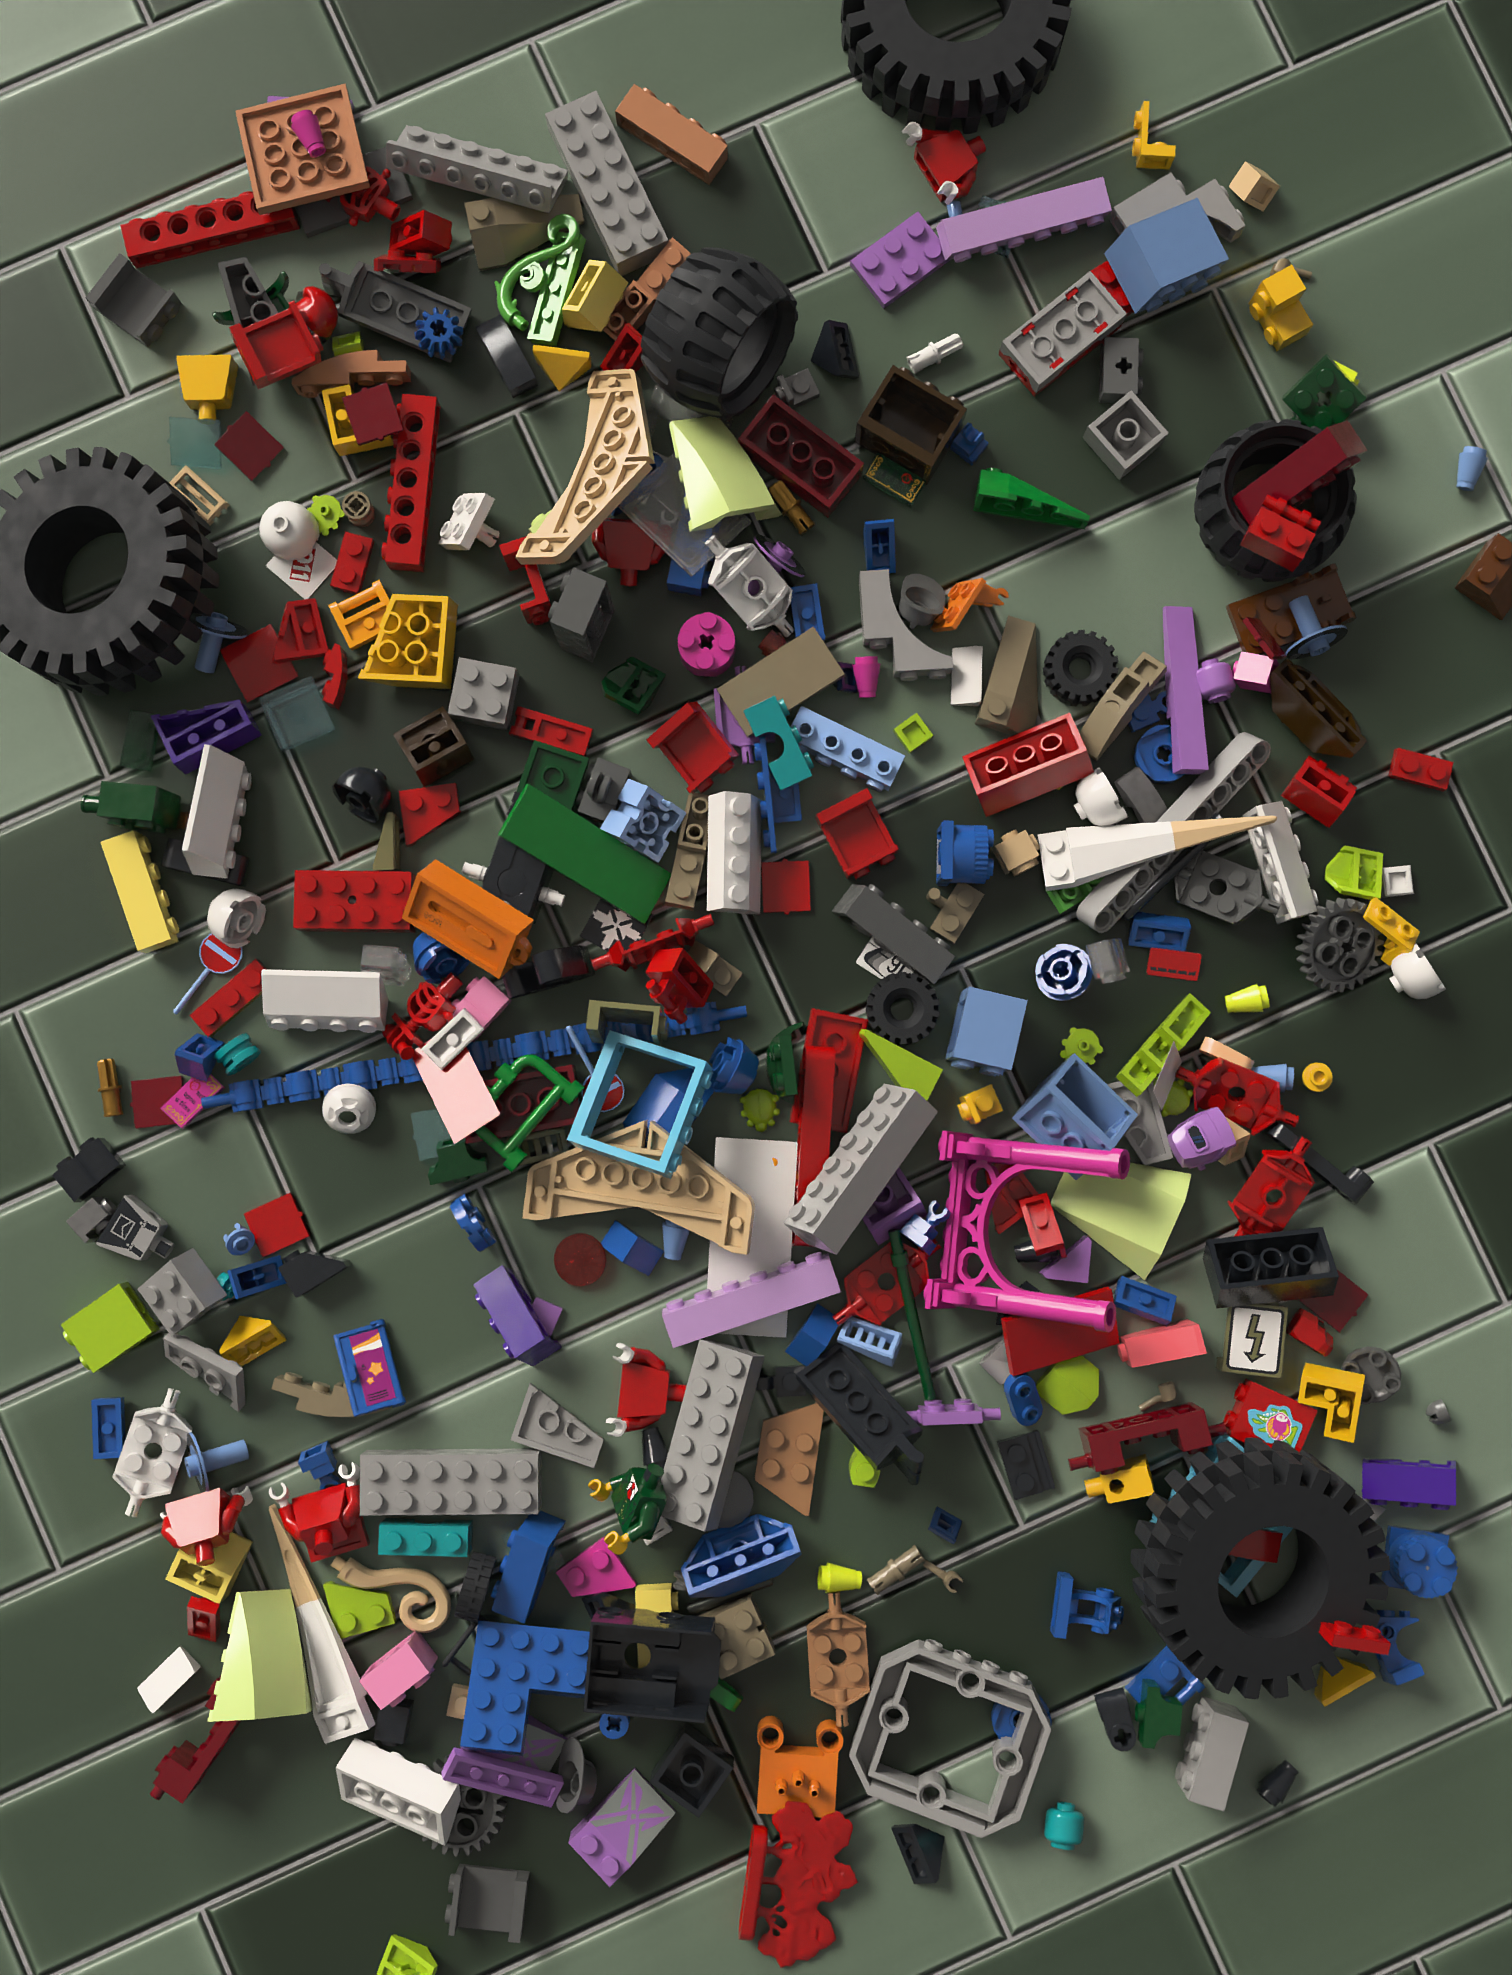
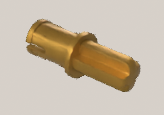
M782 480L775 482L769 488V492L783 510L782 515L788 516L800 535L807 532L801 523L802 520L809 529L815 525L814 521L810 519L800 505L801 500H796Z
M102 1059L98 1061L97 1066L101 1086L98 1092H101L104 1117L123 1115L119 1089H122V1085H118L115 1060Z

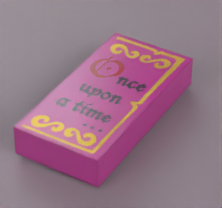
M211 1074L207 1082L192 1077L160 1109L179 1127L184 1129L203 1110L201 1098L218 1095L225 1087Z

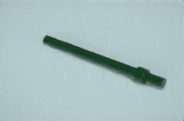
M892 1229L888 1231L893 1252L890 1254L892 1266L896 1267L924 1398L930 1401L936 1399V1393L907 1266L910 1261L908 1252L903 1248L900 1229Z

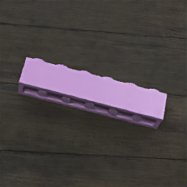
M1100 177L942 219L936 229L945 261L954 259L955 263L970 259L971 254L981 252L982 255H988L998 251V247L1008 245V248L1020 246L1025 243L1024 240L1034 237L1035 241H1040L1050 237L1051 233L1060 230L1061 234H1066L1077 230V226L1087 223L1088 227L1096 226L1104 222V218L1112 209L1104 178Z
M822 1252L813 1253L806 1256V1261L798 1264H794V1261L786 1262L779 1265L777 1271L768 1274L766 1271H759L750 1275V1280L741 1283L738 1280L729 1281L723 1284L720 1290L711 1292L710 1289H706L694 1294L693 1299L683 1302V1299L680 1298L668 1302L666 1308L662 1309V1317L672 1347L675 1348L840 1293L841 1290L829 1254L822 1255Z

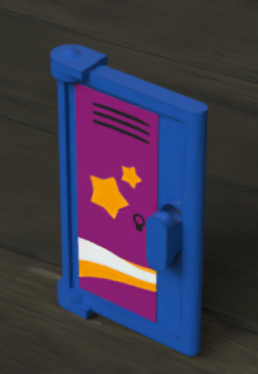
M384 1319L370 1322V1325L333 1336L354 1417L391 1406L395 1408L407 1403L402 1393Z

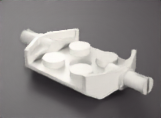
M715 535L711 536L705 544L716 555V559L708 584L719 592L745 622L748 630L754 631L774 625L783 633L784 637L791 635L794 628L785 619V612L791 603L792 589L753 543L724 548ZM756 579L759 582L760 589L756 595L751 596L748 592V584Z
M168 1388L164 1404L161 1407L136 1411L133 1416L112 1476L130 1494L131 1498L125 1512L127 1516H130L133 1505H135L132 1517H137L144 1499L171 1493L187 1447V1433L192 1432L193 1429L186 1419L175 1411V1406L181 1393L178 1390H175L171 1401L174 1389ZM150 1443H157L162 1448V1454L156 1458H151L146 1454L145 1447Z

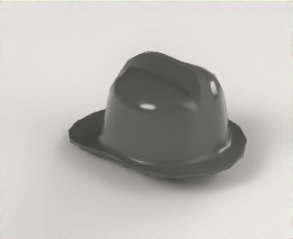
M910 574L905 577L902 583L899 613L910 622L911 630L917 625L928 626L937 615L942 614L945 592L934 579L922 574Z
M569 1737L562 1746L558 1774L562 1775L564 1784L555 1800L559 1811L567 1814L573 1811L577 1805L589 1804L597 1786V1773L592 1762L584 1759L580 1742L576 1738Z

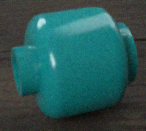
M1059 1801L1057 1802V1807L1047 1809L1044 1836L1048 1841H1051L1050 1846L1058 1849L1074 1850L1075 1845L1083 1841L1084 1815L1080 1811L1075 1810V1804Z

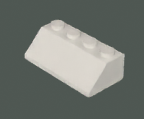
M204 744L182 852L193 875L228 878L229 868L233 869L235 866L236 853L233 849L235 842L240 840L241 826L238 824L240 816H244L246 812V799H244L245 790H250L252 778L251 773L247 772L244 761L207 744Z
M723 791L709 795L707 911L760 914L762 825L760 801L762 800L752 794Z
M1282 801L1256 806L1243 814V817H1277L1274 823L1247 830L1269 900L1281 903L1277 915L1274 914L1277 924L1317 912L1318 897L1316 892L1310 889L1307 880L1310 877L1307 864L1301 861L1298 852L1301 850V845L1297 835L1292 833L1290 827L1292 817L1289 809L1284 807Z
M262 969L263 1015L269 1028L280 1031L289 1028H301L305 1031L331 1029L335 1032L360 1030L366 1033H373L376 1030L385 1031L388 997L380 972Z
M354 1738L336 1766L341 1799L445 1846L461 1800L459 1784L442 1780V1775L431 1771L426 1765L422 1763L415 1764L405 1760L397 1752L389 1753L380 1749L371 1741L367 1740L364 1742Z

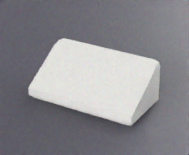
M983 646L952 648L951 706H980L982 697Z
M463 1008L421 1050L442 1070L484 1028L466 1008Z
M182 1646L168 1657L137 1688L152 1713L159 1709L201 1667Z

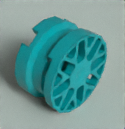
M248 1033L235 1037L214 1055L217 1063H222L226 1067L225 1073L227 1076L241 1071L261 1054V1050L252 1045V1038Z

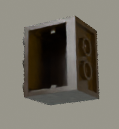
M892 365L857 422L854 442L875 455L882 457L885 461L919 481H924V484L927 485L948 452L953 440L962 429L967 408L956 397L950 396L948 398L940 393L934 384L930 382L923 383L914 378L915 376L910 370Z

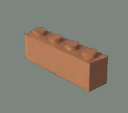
M634 84L615 110L618 126L708 185H710L728 159V145L721 136L708 133L698 121L692 118L687 119L680 114L675 106L670 103L664 104L647 88L642 89Z

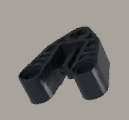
M577 945L550 949L531 956L532 962L515 965L502 978L508 998L514 999L595 975V971L587 946Z

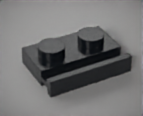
M1038 1430L997 1441L1014 1500L1042 1493L1045 1490L1055 1489Z

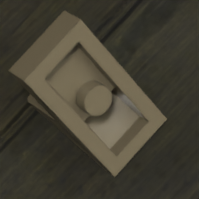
M695 941L694 945L687 952L714 983L713 988L725 997L728 996L743 975L741 971L719 957V954L698 941Z

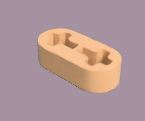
M1205 1037L1199 1049L1201 1053L1212 1059L1221 1057L1249 1070L1252 1069L1255 1063L1247 1056L1209 1037Z

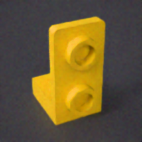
M1143 101L1140 111L1135 112L1133 125L1134 129H1138V138H1134L1132 156H1137L1136 168L1170 170L1175 158L1176 146L1167 145L1164 142L1147 144L1149 101Z
M1377 897L1373 898L1363 918L1387 937L1383 945L1385 950L1381 960L1390 966L1392 960L1398 955L1412 951L1420 931Z
M992 1084L959 1097L961 1104L957 1105L963 1121L969 1120L970 1124L980 1123L982 1119L1003 1111Z

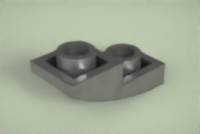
M1135 767L1114 782L1125 806L1133 808L1139 823H1156L1168 810L1153 784L1139 767Z

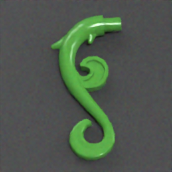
M556 215L548 224L547 236L553 244H557L556 235L562 228L569 230V234L563 243L524 257L508 270L501 283L498 281L494 282L497 290V307L503 319L510 326L515 325L521 331H525L529 325V322L521 316V312L516 308L517 299L512 300L513 289L518 279L520 278L521 286L525 290L537 292L543 287L546 280L545 270L539 263L566 251L577 242L580 228L576 219L571 215ZM530 272L529 277H524V276H522V275H524V274Z

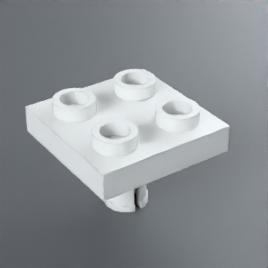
M468 493L459 496L453 505L454 513L450 521H447L441 528V538L438 544L447 550H470L475 538H477L488 547H492L497 542L493 537L499 538L500 533L483 522L495 499L486 493Z

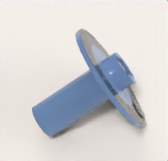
M1308 596L1298 597L1289 603V607L1303 638L1287 649L1286 656L1289 660L1320 655L1345 637L1348 632L1347 627L1344 625H1334L1322 629Z
M193 612L189 620L203 632L195 668L205 673H214L223 637L231 639L245 638L247 630L241 625L228 621V617L223 614L212 612L211 617Z
M187 1433L188 1457L184 1458L188 1476L190 1478L195 1476L201 1493L209 1491L207 1472L249 1459L248 1449L244 1440L201 1452L193 1433Z

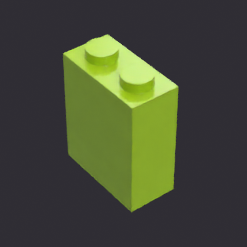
M129 1282L119 1283L61 1324L64 1329V1338L71 1346L76 1347L81 1354L79 1359L82 1365L93 1373L105 1369L160 1330Z

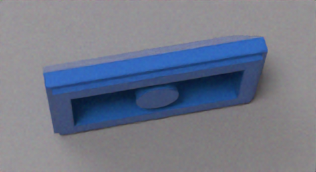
M1138 912L1130 921L1128 946L1153 947L1186 952L1191 930L1190 921L1188 918Z

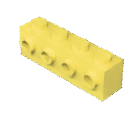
M132 830L101 841L137 951L149 953L179 942L176 935L179 933V927L175 918L170 917L167 907L170 906V901L165 890L160 888L158 879H161V875L157 865L151 862L149 852L152 850L147 837Z

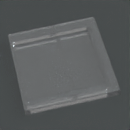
M673 453L651 474L646 476L618 507L692 577L715 556L705 544L711 536L715 535L717 540L725 547L751 524V520L745 514L727 516L713 528L690 532L688 522L691 520L689 510L685 509L683 499L686 496L684 483L680 482L678 473L681 470L680 461L676 459L675 453Z

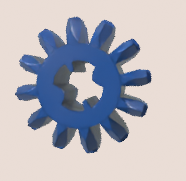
M435 307L433 308V315L424 311L422 313L424 320L416 321V327L419 330L414 332L415 339L421 340L419 348L421 350L428 348V356L433 357L435 352H439L440 358L443 359L445 358L446 350L454 355L456 353L454 346L462 345V339L459 336L463 335V327L457 326L459 318L457 316L450 318V310L445 309L443 314H439L438 308ZM438 330H443L444 335L440 333V337L435 336L434 331L438 333Z

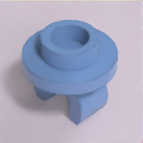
M236 1223L234 1225L236 1230L229 1235L225 1234L223 1239L226 1249L230 1254L243 1255L251 1250L255 1243V1237L249 1229Z

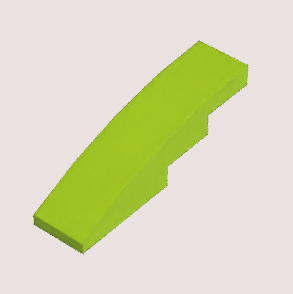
M1189 993L1151 1034L1118 1073L1116 1078L1136 1097L1141 1095L1157 1074L1161 1072L1173 1041L1176 1044L1177 1050H1181L1211 1012Z

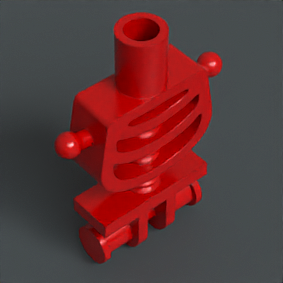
M366 166L371 188L340 195V202L345 213L352 217L349 219V224L353 227L357 226L358 219L366 223L370 222L376 212L391 221H395L401 210L400 205L386 198L390 193V188L386 179L391 177L390 170L384 169L382 174L379 175L374 169ZM350 194H352V196H351V201H350L351 203L349 204V203H348V199H349ZM331 197V198L324 199V200L330 202V200L332 199V197Z
M450 972L438 986L428 982H420L418 989L407 1000V1011L412 1019L407 1022L394 1013L391 1017L397 1025H385V1031H382V1035L386 1038L387 1043L394 1052L399 1054L403 1060H409L413 1057L415 1053L412 1047L413 1043L421 1049L426 1045L416 1033L420 1026L434 1032L440 1030L447 1021L453 1019L456 1007L449 999L464 984L456 975Z

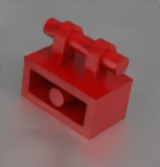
M1267 494L1262 503L1264 507L1260 508L1252 520L1240 545L1293 572L1303 560L1316 535L1313 532H1316L1321 521L1312 517L1311 512L1305 509L1300 511L1288 505L1287 500L1281 497L1276 499ZM1280 515H1282V516H1284V517H1286V518H1288V519H1290V520H1292V521H1294V522H1296V523H1293V522H1291V521H1289V520H1287V519L1281 517Z
M1309 755L1281 796L1330 828L1356 793L1357 787L1348 781L1349 778L1344 774L1338 775L1326 767L1327 763L1321 759L1317 761Z
M684 948L657 949L645 972L651 979L646 983L650 997L655 1003H660L664 1007V1013L670 1019H675L678 1024H683L687 1020V1015L683 1012L685 1008L704 1007L714 986L711 979Z

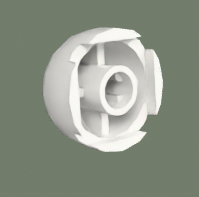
M291 501L277 502L270 506L262 515L259 525L260 537L266 548L275 556L293 561L300 560L312 552V547L319 538V525L314 515L303 505Z
M1099 767L1094 770V773L1081 779L1075 793L1078 803L1074 807L1082 820L1088 818L1093 825L1108 826L1119 823L1128 817L1125 809L1119 805V798Z
M229 889L222 892L211 902L208 910L207 923L211 933L230 948H240L250 942L247 938L252 931L257 935L265 920L266 908L260 902L262 899L252 892L243 889Z
M1416 942L1411 952L1398 955L1392 960L1391 969L1394 976L1389 979L1398 993L1404 990L1411 998L1427 999L1446 989Z

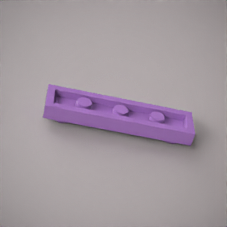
M455 1747L441 1772L442 1780L547 1807H552L564 1784L562 1775Z

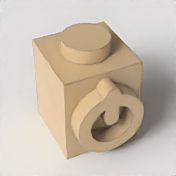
M1015 829L1001 837L1003 842L995 845L992 849L1005 875L1012 872L1015 877L1039 864L1036 858L1039 856L1038 850L1040 846L1034 835H1028L1026 830L1018 833Z

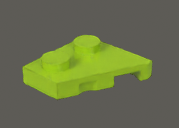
M327 1581L323 1584L333 1624L341 1639L396 1623L397 1620L389 1592L335 1584L334 1581Z

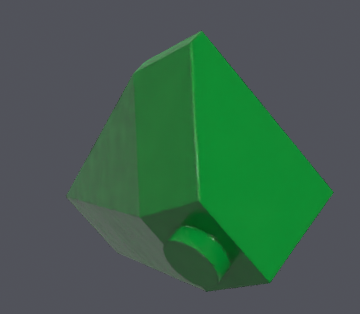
M987 468L980 471L973 511L1085 530L1090 515L1011 474L1003 473L1001 469Z

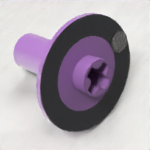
M760 534L754 536L753 539L757 546L767 555L765 559L778 574L782 569H785L798 577H804L806 572L801 564L792 556L794 553L789 547L780 541L775 543L770 538ZM755 579L748 584V592L751 596L756 595L759 592L760 585Z

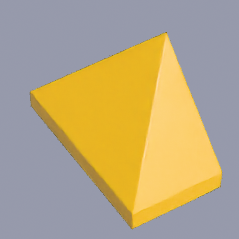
M533 345L535 361L559 392L591 369L590 352Z
M239 1316L219 1352L223 1358L233 1360L242 1367L285 1342L286 1337L270 1320Z
M1337 1657L1344 1668L1332 1677L1321 1666L1317 1679L1318 1686L1315 1687L1314 1695L1326 1707L1376 1678L1374 1672L1365 1664Z

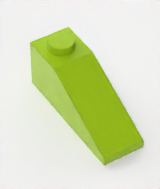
M861 1029L859 1032L860 1037L893 1083L899 1087L916 1090L927 1101L943 1069L867 1029Z

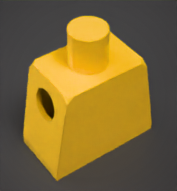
M231 355L177 356L184 401L190 409L199 410L200 423L215 424L216 410L230 409L232 406L238 364Z
M1146 1454L1125 1459V1466L1118 1467V1472L1108 1475H1101L1100 1473V1477L1084 1480L1088 1497L1091 1498L1105 1494L1108 1503H1115L1150 1496L1153 1492L1155 1493ZM1114 1479H1118L1122 1481V1483L1116 1485L1113 1484L1111 1481Z

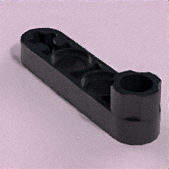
M1275 1122L1266 1133L1279 1146L1289 1152L1294 1149L1300 1140L1297 1135L1279 1122ZM1311 1147L1308 1148L1303 1156L1305 1159L1304 1164L1311 1172L1354 1205L1360 1201L1374 1183L1368 1174L1356 1166H1352L1347 1174L1344 1175Z

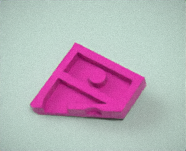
M605 1536L556 1570V1574L572 1597L629 1589L637 1585V1582L620 1557L608 1549L609 1545L604 1541Z

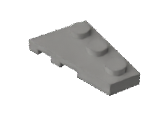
M168 1333L163 1338L166 1358L191 1377H202L210 1386L209 1390L216 1396L223 1393L233 1402L230 1406L237 1412L246 1404L243 1368L237 1362L217 1355L212 1349L204 1348L194 1343L185 1335L175 1334L171 1337Z
M530 1383L511 1441L595 1468L604 1438Z

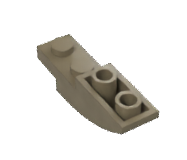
M1143 651L1129 669L1125 667L1115 679L1079 733L1091 758L1097 761L1132 720L1134 710L1167 672L1165 664Z
M695 792L688 795L685 808L686 815L682 821L665 906L694 911L708 849L709 795Z
M286 1372L285 1375L281 1374L274 1379L271 1389L299 1398L295 1410L328 1417H354L345 1381L335 1384L333 1391H331L328 1384L313 1381V1384L302 1381V1376L291 1372ZM387 1407V1408H384V1409H381V1410H377V1411H374V1412H371V1413H367V1414H364V1415L374 1414V1413H377V1412H380V1411L387 1410V1409H389V1408H391V1407Z

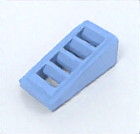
M852 1316L844 1322L837 1342L882 1364L893 1367L902 1345V1333ZM853 1327L858 1328L854 1339L849 1337ZM864 1332L868 1333L866 1342L861 1341ZM875 1337L880 1339L877 1347L872 1345ZM886 1342L891 1344L889 1350L884 1349Z

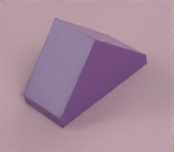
M1082 1236L1066 1249V1258L1061 1259L1059 1255V1258H1055L1039 1273L1046 1279L1088 1283L1092 1241L1089 1237Z

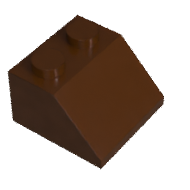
M1497 533L1485 543L1454 588L1499 620H1503L1512 607V542Z

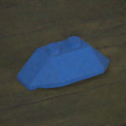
M687 1068L655 1074L624 1120V1128L648 1120L645 1140L646 1148L650 1121H655L666 1131L671 1132L694 1069ZM709 1087V1089L705 1088L702 1096V1110L714 1093L712 1087Z
M755 1514L745 1518L742 1523L733 1527L720 1528L702 1535L687 1562H684L681 1572L690 1598L725 1597L779 1576L802 1553L792 1525Z

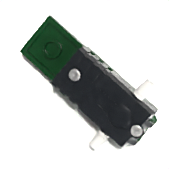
M534 740L517 791L513 794L512 804L509 806L507 817L526 784L532 785L573 811L590 759ZM500 836L487 868L465 862L462 869V874L482 881L483 889L534 920L533 924L536 923L542 903L556 904L562 907L565 900V895L559 894L558 891L548 887L554 871L552 868Z

